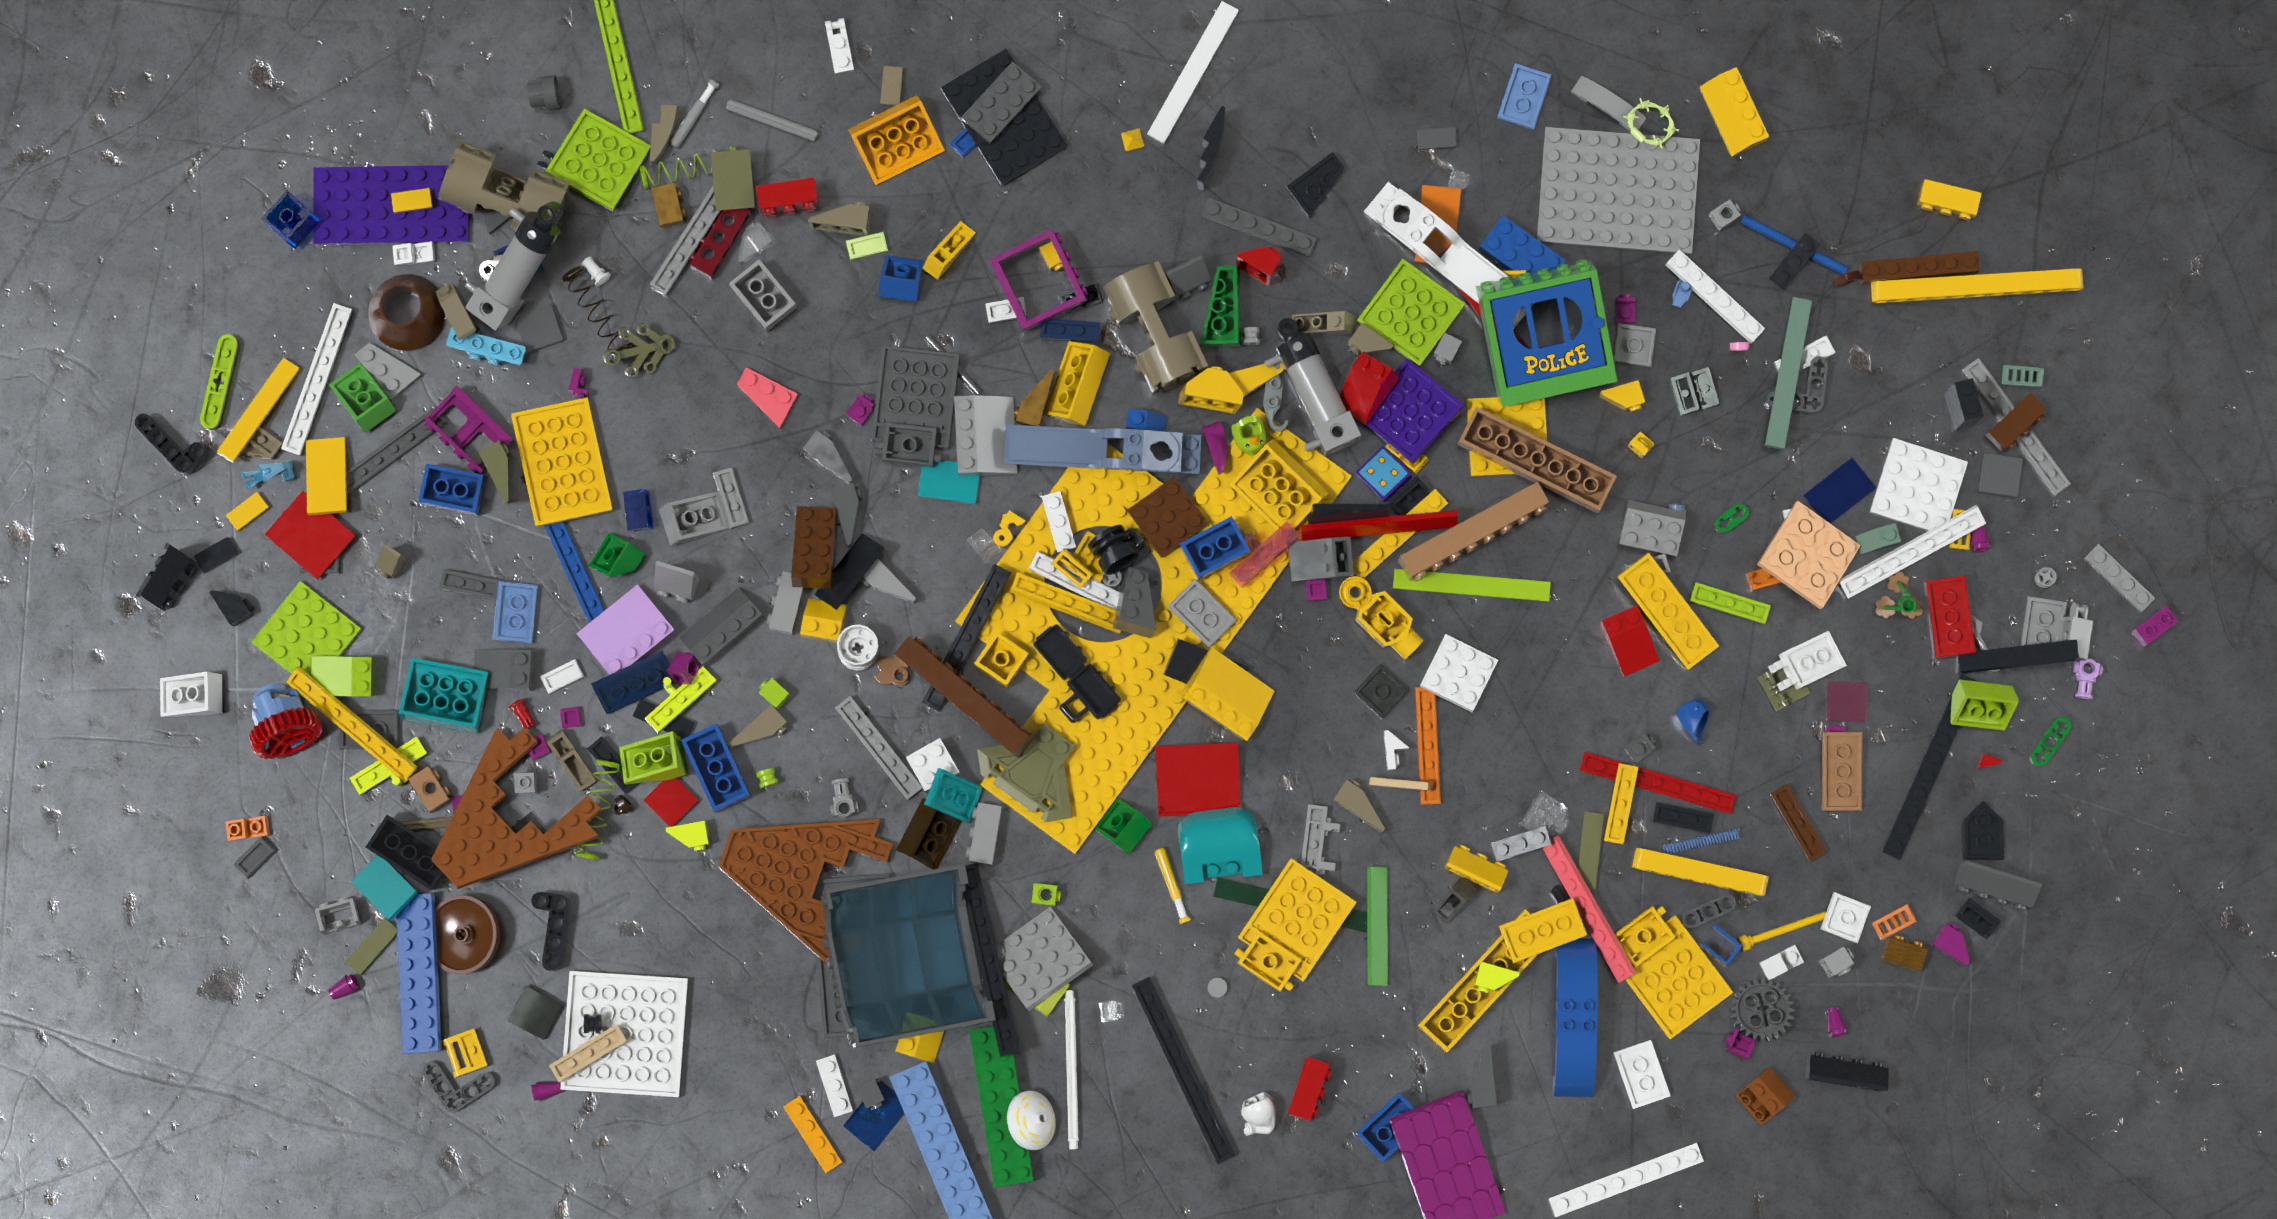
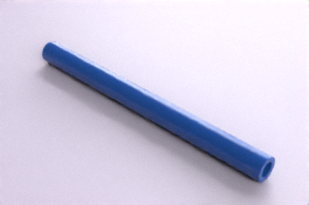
M1745 214L1740 222L1791 249L1798 242ZM1815 251L1810 259L1842 275L1846 274L1849 268L1818 251Z

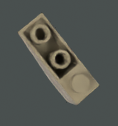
M1346 311L1292 315V319L1297 323V330L1300 335L1305 333H1311L1312 335H1345L1355 333V314Z

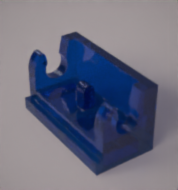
M646 489L623 492L627 530L637 532L654 529L650 492Z

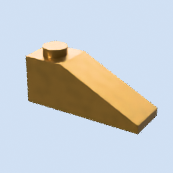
M1050 370L1021 402L1020 407H1016L1014 418H1017V424L1025 426L1041 425L1055 375L1054 371Z

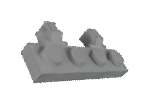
M1308 804L1301 865L1318 876L1325 875V871L1335 872L1336 863L1324 862L1325 857H1322L1324 836H1328V831L1340 833L1341 824L1331 823V818H1327L1328 807Z

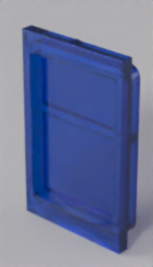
M1851 458L1804 494L1803 497L1820 517L1831 524L1875 490L1876 486L1856 461Z

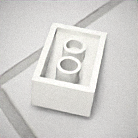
M201 672L160 678L161 717L201 716L223 713L222 674Z

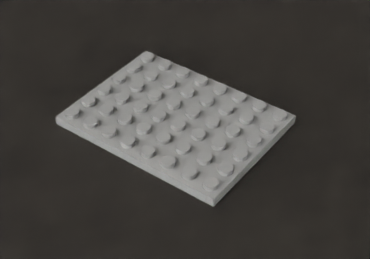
M1545 127L1537 240L1541 243L1675 254L1680 249L1684 254L1691 255L1700 139L1670 137L1662 143L1663 149H1661L1660 146L1650 145L1644 141L1640 143L1629 133ZM1644 135L1646 139L1654 140L1653 135ZM1655 136L1656 139H1657V138L1662 139V138H1665V137H1666V136Z

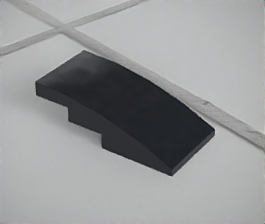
M1221 106L1203 137V147L1206 149L1200 158V167L1203 170L1197 179V188L1203 191L1213 173L1220 153L1224 132V106Z

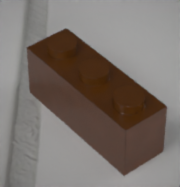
M2030 393L1986 436L2001 452L2005 449L2009 451L2017 444L2015 441L2020 435L2024 437L2031 431L2029 426L2033 422L2038 424L2045 417L2043 413L2047 409Z

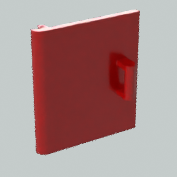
M1238 742L1155 746L1158 817L1188 816V814L1194 812L1241 807Z

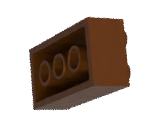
M797 506L791 572L792 587L832 588L837 527L836 508Z

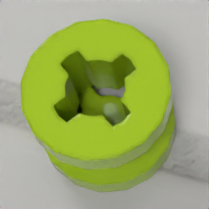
M774 768L756 773V777L760 779V789L779 783L778 779L775 778Z

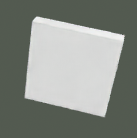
M1833 892L1820 929L1858 943L1871 906Z

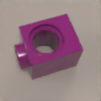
M676 653L667 672L674 683L691 685L701 666L693 654Z

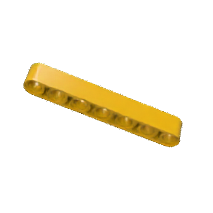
M1642 848L1635 849L1632 868L1759 896H1765L1769 876Z

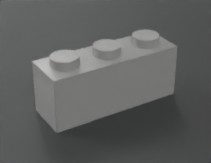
M783 571L782 576L778 575L776 586L779 588L777 594L773 595L771 605L774 608L773 612L768 614L767 624L770 630L793 635L805 588L792 587L791 573Z
M978 803V807H974L972 818L976 819L975 826H971L969 838H972V844L967 846L966 852L969 862L993 866L1002 806Z

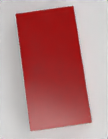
M1966 576L1926 581L1937 659L1976 653Z

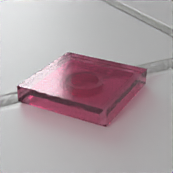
M1827 682L1826 721L1866 723L1867 683Z

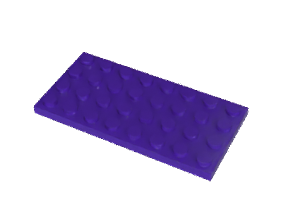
M449 165L313 167L314 245L418 244L431 241L434 243H469V213H465L457 208V206L438 199L439 191ZM430 188L433 208L394 214L391 193Z

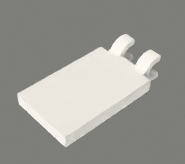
M1827 631L1779 654L1781 660L1773 663L1768 668L1771 674L1783 668L1788 679L1777 684L1779 690L1782 691L1792 685L1798 690L1847 665L1830 632Z

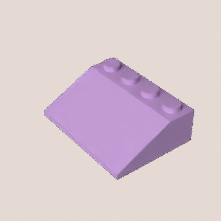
M637 584L576 634L610 675L632 665L673 632L674 629Z

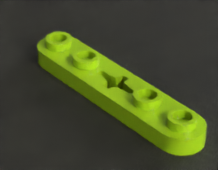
M225 334L219 338L200 415L201 425L208 430L217 428L221 422L238 350V341L230 334ZM221 372H223L221 380L224 381V384H220L218 387L219 391L216 392L217 384L214 381L218 380Z

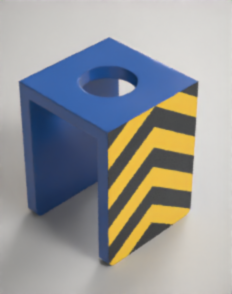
M1715 924L1712 926V929L1735 946V950L1725 961L1704 943L1700 942L1698 946L1723 967H1726L1742 948V945Z

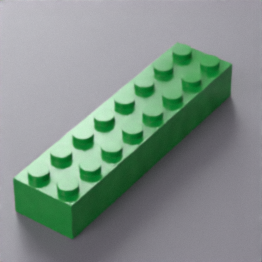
M993 1026L969 1030L994 1188L1032 1182L1034 1178L1029 1150L1022 1148L1015 1142L1007 1124L1009 1105L1012 1099L1020 1093L1014 1055L1000 1058Z

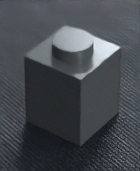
M875 1078L857 1086L867 1109L871 1108L873 1111L883 1106L882 1102L885 1099Z

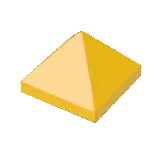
M1140 128L1121 133L1126 152L1145 147Z

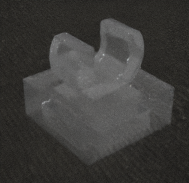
M1116 1000L1099 1003L1101 1022L1115 1021L1123 1017V1014L1117 1013V1007L1122 1006V1003H1116Z

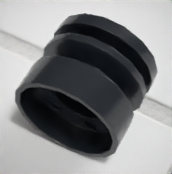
M1120 524L1100 532L1088 544V548L1093 552L1094 558H1100L1098 564L1105 575H1112L1122 571L1140 555L1135 544L1131 541L1127 542L1129 535L1125 533V528Z

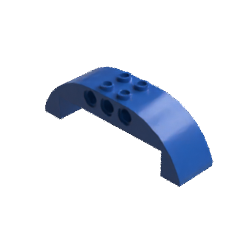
M1579 938L1555 947V958H1557L1556 1050L1553 1096L1593 1097L1595 1088L1598 1014L1597 949L1594 939Z

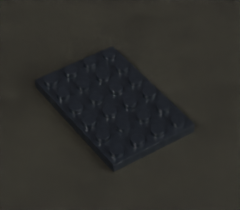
M1007 49L940 87V90L1001 186L1067 147V143L1036 95L991 144L961 120L965 112L1012 61L1015 63Z

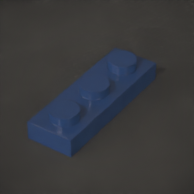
M1049 319L1041 323L1040 339L1099 343L1100 323Z

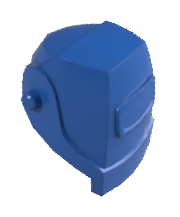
M1693 699L1684 703L1676 715L1684 730L1698 744H1703L1702 735L1709 719L1710 707L1703 700Z

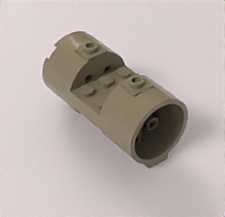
M460 140L452 156L453 161H451L445 173L438 195L439 200L457 206V208L469 214L475 215L479 206L482 205L486 209L499 211L504 216H511L509 211L515 208L525 216L528 212H537L541 206L551 201L558 202L563 209L570 183L536 169L532 170L529 179L494 167L497 154ZM548 209L549 215L552 216V212ZM513 218L511 225L513 230H516L520 224L515 218Z
M1159 261L1128 271L1103 287V291L1112 308V311H1109L1114 322L1118 321L1120 325L1139 320L1144 331H1149L1146 333V336L1152 347L1135 357L1137 363L1134 365L1138 374L1143 373L1152 394L1160 393L1159 389L1162 388L1168 391L1193 379L1197 371L1200 374L1209 368L1192 331L1169 338L1157 311L1176 299Z

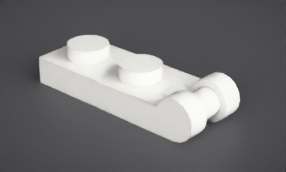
M840 18L835 22H831V20L825 21L835 75L853 72L854 67L844 18ZM840 28L841 34L833 35V30Z

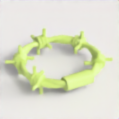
M1639 98L1641 103L1632 109L1627 116L1623 115L1628 120L1627 123L1631 129L1630 133L1640 143L1644 141L1647 144L1660 146L1663 149L1662 143L1669 139L1675 131H1679V129L1674 127V122L1668 112L1669 108L1667 107L1669 105L1661 107L1649 102V100L1642 101ZM1648 107L1658 108L1660 114H1662L1660 117L1666 116L1669 120L1668 129H1663L1668 132L1666 137L1656 139L1655 135H1653L1654 140L1646 139L1636 127H1633L1634 118H1639L1635 116L1636 110L1647 109L1649 112Z

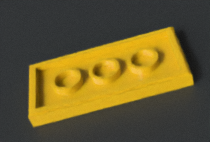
M345 437L306 440L308 516L347 513Z
M1573 898L1499 926L1513 963L1587 936Z

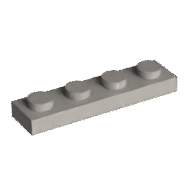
M2099 544L2084 558L2140 613L2155 599L2149 591Z

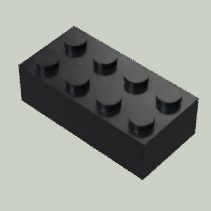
M386 815L365 847L431 891L443 874L431 860L437 846L389 815Z

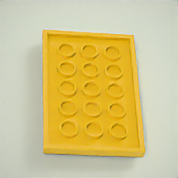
M588 397L511 414L536 527L613 511Z

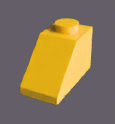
M1639 380L1600 392L1602 399L1624 411L1630 410L1635 412L1641 410V406L1645 404Z

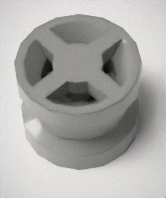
M1242 328V334L1244 335L1242 345H1260L1261 339L1259 334L1261 333V328Z
M2044 567L2036 573L2035 582L2041 588H2048L2056 582V573L2052 568Z
M1120 572L1112 575H1105L1103 573L1102 580L1104 585L1116 588L1121 584L1122 576Z

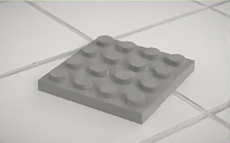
M1051 906L996 945L1002 975L1028 1011L1093 966Z

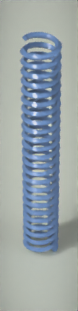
M1731 829V831H1722V833H1713V835L1707 834V836L1686 839L1685 841L1682 840V842L1677 841L1676 843L1673 842V844L1667 843V845L1664 844L1663 846L1664 853L1666 854L1667 850V854H1669L1670 850L1672 854V849L1676 853L1675 848L1678 853V847L1681 852V846L1683 851L1685 849L1687 851L1688 848L1691 850V847L1694 849V846L1697 848V845L1700 848V844L1703 847V843L1706 847V842L1707 846H1709V842L1712 846V841L1715 845V840L1718 844V839L1719 843H1721V838L1724 843V837L1727 842V836L1729 841L1730 836L1733 841V835L1735 840L1737 839L1736 834L1738 839H1740V829Z

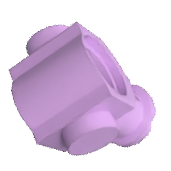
M2092 659L2074 662L2073 673H2076V680L2079 681L2078 693L2075 694V697L2093 699L2091 695L2093 683H2096L2097 676L2101 677L2103 665L2096 663ZM2084 664H2089L2092 667L2091 674L2084 672Z

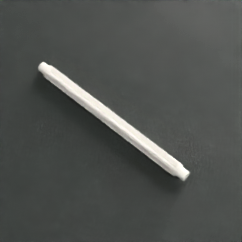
M1074 990L1065 991L1064 999L1069 1149H1078L1076 998H1074Z

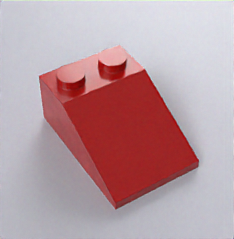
M1362 352L1351 367L1339 395L1346 411H1350L1354 419L1367 425L1399 377L1392 368Z
M1638 605L1600 622L1624 677L1660 661Z

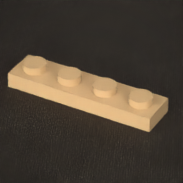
M618 1024L553 1062L549 1067L560 1083L626 1043L627 1039Z

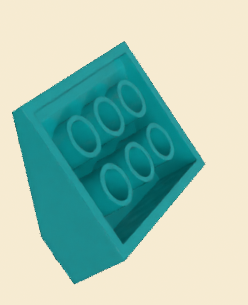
M411 658L398 712L400 719L478 734L489 673Z

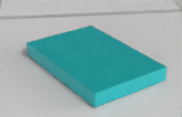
M944 460L933 462V467L922 466L918 497L976 505L980 475L959 476L957 462Z
M938 768L924 805L969 824L983 787Z
M376 856L351 881L389 921H392L418 894L387 861L379 856Z

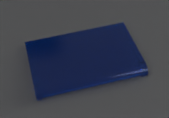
M881 1080L877 1084L885 1099L882 1102L883 1106L872 1111L871 1108L867 1109L862 1101L843 1125L844 1128L873 1151L878 1148L905 1114L896 1092Z

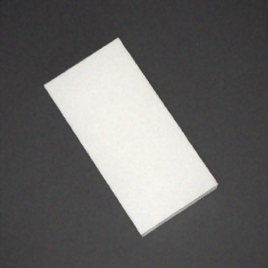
M576 659L540 677L548 694H551L584 678V675Z

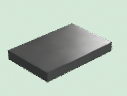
M351 710L396 749L399 748V710ZM339 728V750H365Z

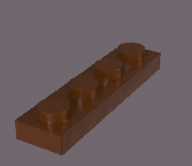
M1786 784L1770 793L1808 861L1811 862L1827 853L1789 785Z

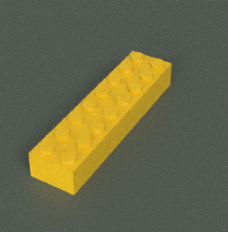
M1525 909L1516 920L1530 915V913ZM1501 935L1417 1027L1447 1053L1514 981L1512 980L1494 991L1490 990L1489 993L1478 991V987L1474 986L1480 963L1484 962L1516 971L1520 974L1537 955L1513 963Z

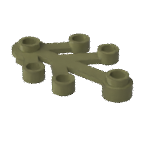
M640 323L637 326V332L641 335H647L654 341V343L647 344L635 336L629 328L622 327L618 332L619 337L629 340L637 347L620 351L608 349L603 354V360L609 365H616L622 358L638 355L632 365H628L625 368L627 376L636 377L638 369L649 352L656 351L651 360L643 364L645 372L653 373L663 354H668L674 349V339L667 334L660 336L652 331L647 324ZM645 326L646 330L642 333L641 327ZM627 330L628 334L624 337L623 332ZM663 341L667 342L665 347H662ZM612 353V359L608 360V355ZM652 364V368L648 370L647 366ZM633 368L634 373L630 375L629 370Z

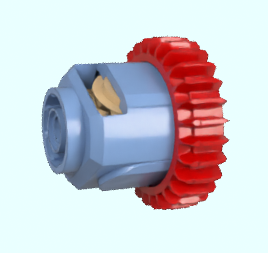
M273 683L260 688L254 694L252 716L255 726L250 731L249 740L256 756L272 760L275 757L278 759L283 756L287 757V755H293L302 749H307L308 745H313V742L317 741L318 737L321 736L322 726L318 715L312 709L303 707L297 690L287 689L283 683Z

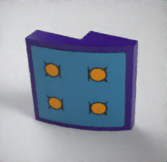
M1384 446L1355 472L1384 502L1412 476V473Z

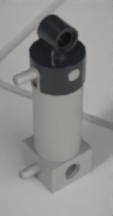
M556 201L548 202L541 206L537 212L531 211L525 216L515 208H512L509 214L518 220L520 224L515 230V236L489 279L478 287L470 281L465 285V288L473 293L465 309L495 331L512 322L524 302L520 298L561 233L555 221L562 217L563 209ZM548 209L552 212V216L549 215Z
M1282 319L1278 324V335L1283 339L1284 343L1276 348L1278 355L1265 360L1264 363L1267 368L1277 363H1282L1314 428L1313 434L1316 440L1305 444L1304 448L1309 452L1320 447L1323 455L1327 457L1359 442L1361 434L1350 411L1347 412L1320 356L1321 353L1312 334L1305 333L1300 335L1297 330V323L1293 319ZM1290 325L1293 331L1291 333H1284L1282 327ZM1334 431L1341 432L1342 436L1335 437L1332 433Z

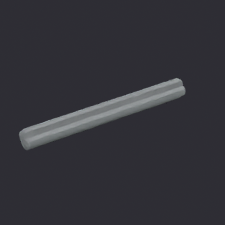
M729 99L726 109L811 141H815L818 136L816 130L732 99Z

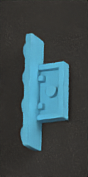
M453 327L450 329L446 343L448 347L465 351L471 359L478 361L481 358L487 359L488 363L499 366V363L505 364V362L522 365L526 351L525 346L472 333L459 340Z

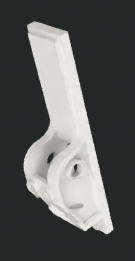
M1390 182L1384 186L1364 210L1366 215L1478 304L1476 286H1480V283L1485 281H1492L1493 283L1498 282L1500 278L1508 277L1462 240L1442 219L1400 188L1398 190ZM1400 205L1410 210L1407 223L1395 222L1394 213ZM1433 230L1440 232L1452 244L1441 258L1423 243ZM1489 300L1492 315L1494 316L1491 300ZM1524 306L1515 315L1513 329L1526 314Z

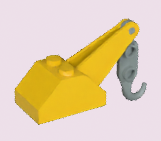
M1281 362L1269 368L1265 364L1231 373L1223 371L1220 367L1207 368L1187 382L1179 394L1178 404L1236 414L1242 406L1243 397L1265 384L1263 407L1266 414V424L1271 430L1278 432L1284 430L1289 422L1285 420L1282 426H1277L1273 422L1274 415L1281 405L1283 381L1279 375L1284 370Z

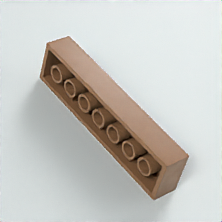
M1475 407L1457 444L1534 483L1538 482L1540 486L1597 514L1601 510L1617 477L1478 407Z
M1536 482L1400 555L1398 562L1409 581L1414 579L1416 582L1424 578L1427 574L1426 572L1431 570L1433 573L1442 568L1444 562L1452 563L1460 558L1461 553L1466 552L1468 554L1476 550V547L1481 542L1485 545L1494 540L1496 534L1500 533L1502 536L1511 531L1513 525L1517 524V526L1526 523L1533 514L1535 517L1543 514L1547 509L1549 501L1539 483Z

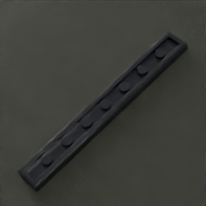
M993 564L942 663L947 662L958 672L955 675L959 676L1012 572L996 564ZM931 685L922 703L940 712L947 698Z

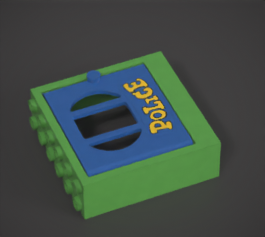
M1579 260L1574 265L1561 264L1556 269L1549 270V268H1543L1538 270V273H1521L1516 278L1503 277L1498 282L1485 281L1480 283V286H1476L1496 394L1503 407L1618 382L1597 269L1591 261ZM1564 297L1574 301L1582 314L1581 328L1573 339L1570 338ZM1557 298L1564 342L1538 347L1530 305ZM1489 300H1491V303H1492V308H1493V313H1494V318H1495V324H1496V329H1497V334H1498V339H1499V344H1500V350H1501V355H1502V360H1503V365H1504V370H1505V376H1506V381H1507V387H1506V384H1505L1504 373H1503V368H1502V363H1501V358H1500V353H1499V347H1498V342H1497V337H1496V332H1495V327H1494V321H1493V316H1492V311H1491V306H1490V301H1489ZM1523 306L1525 308L1532 348H1527L1520 344L1513 332L1515 315Z

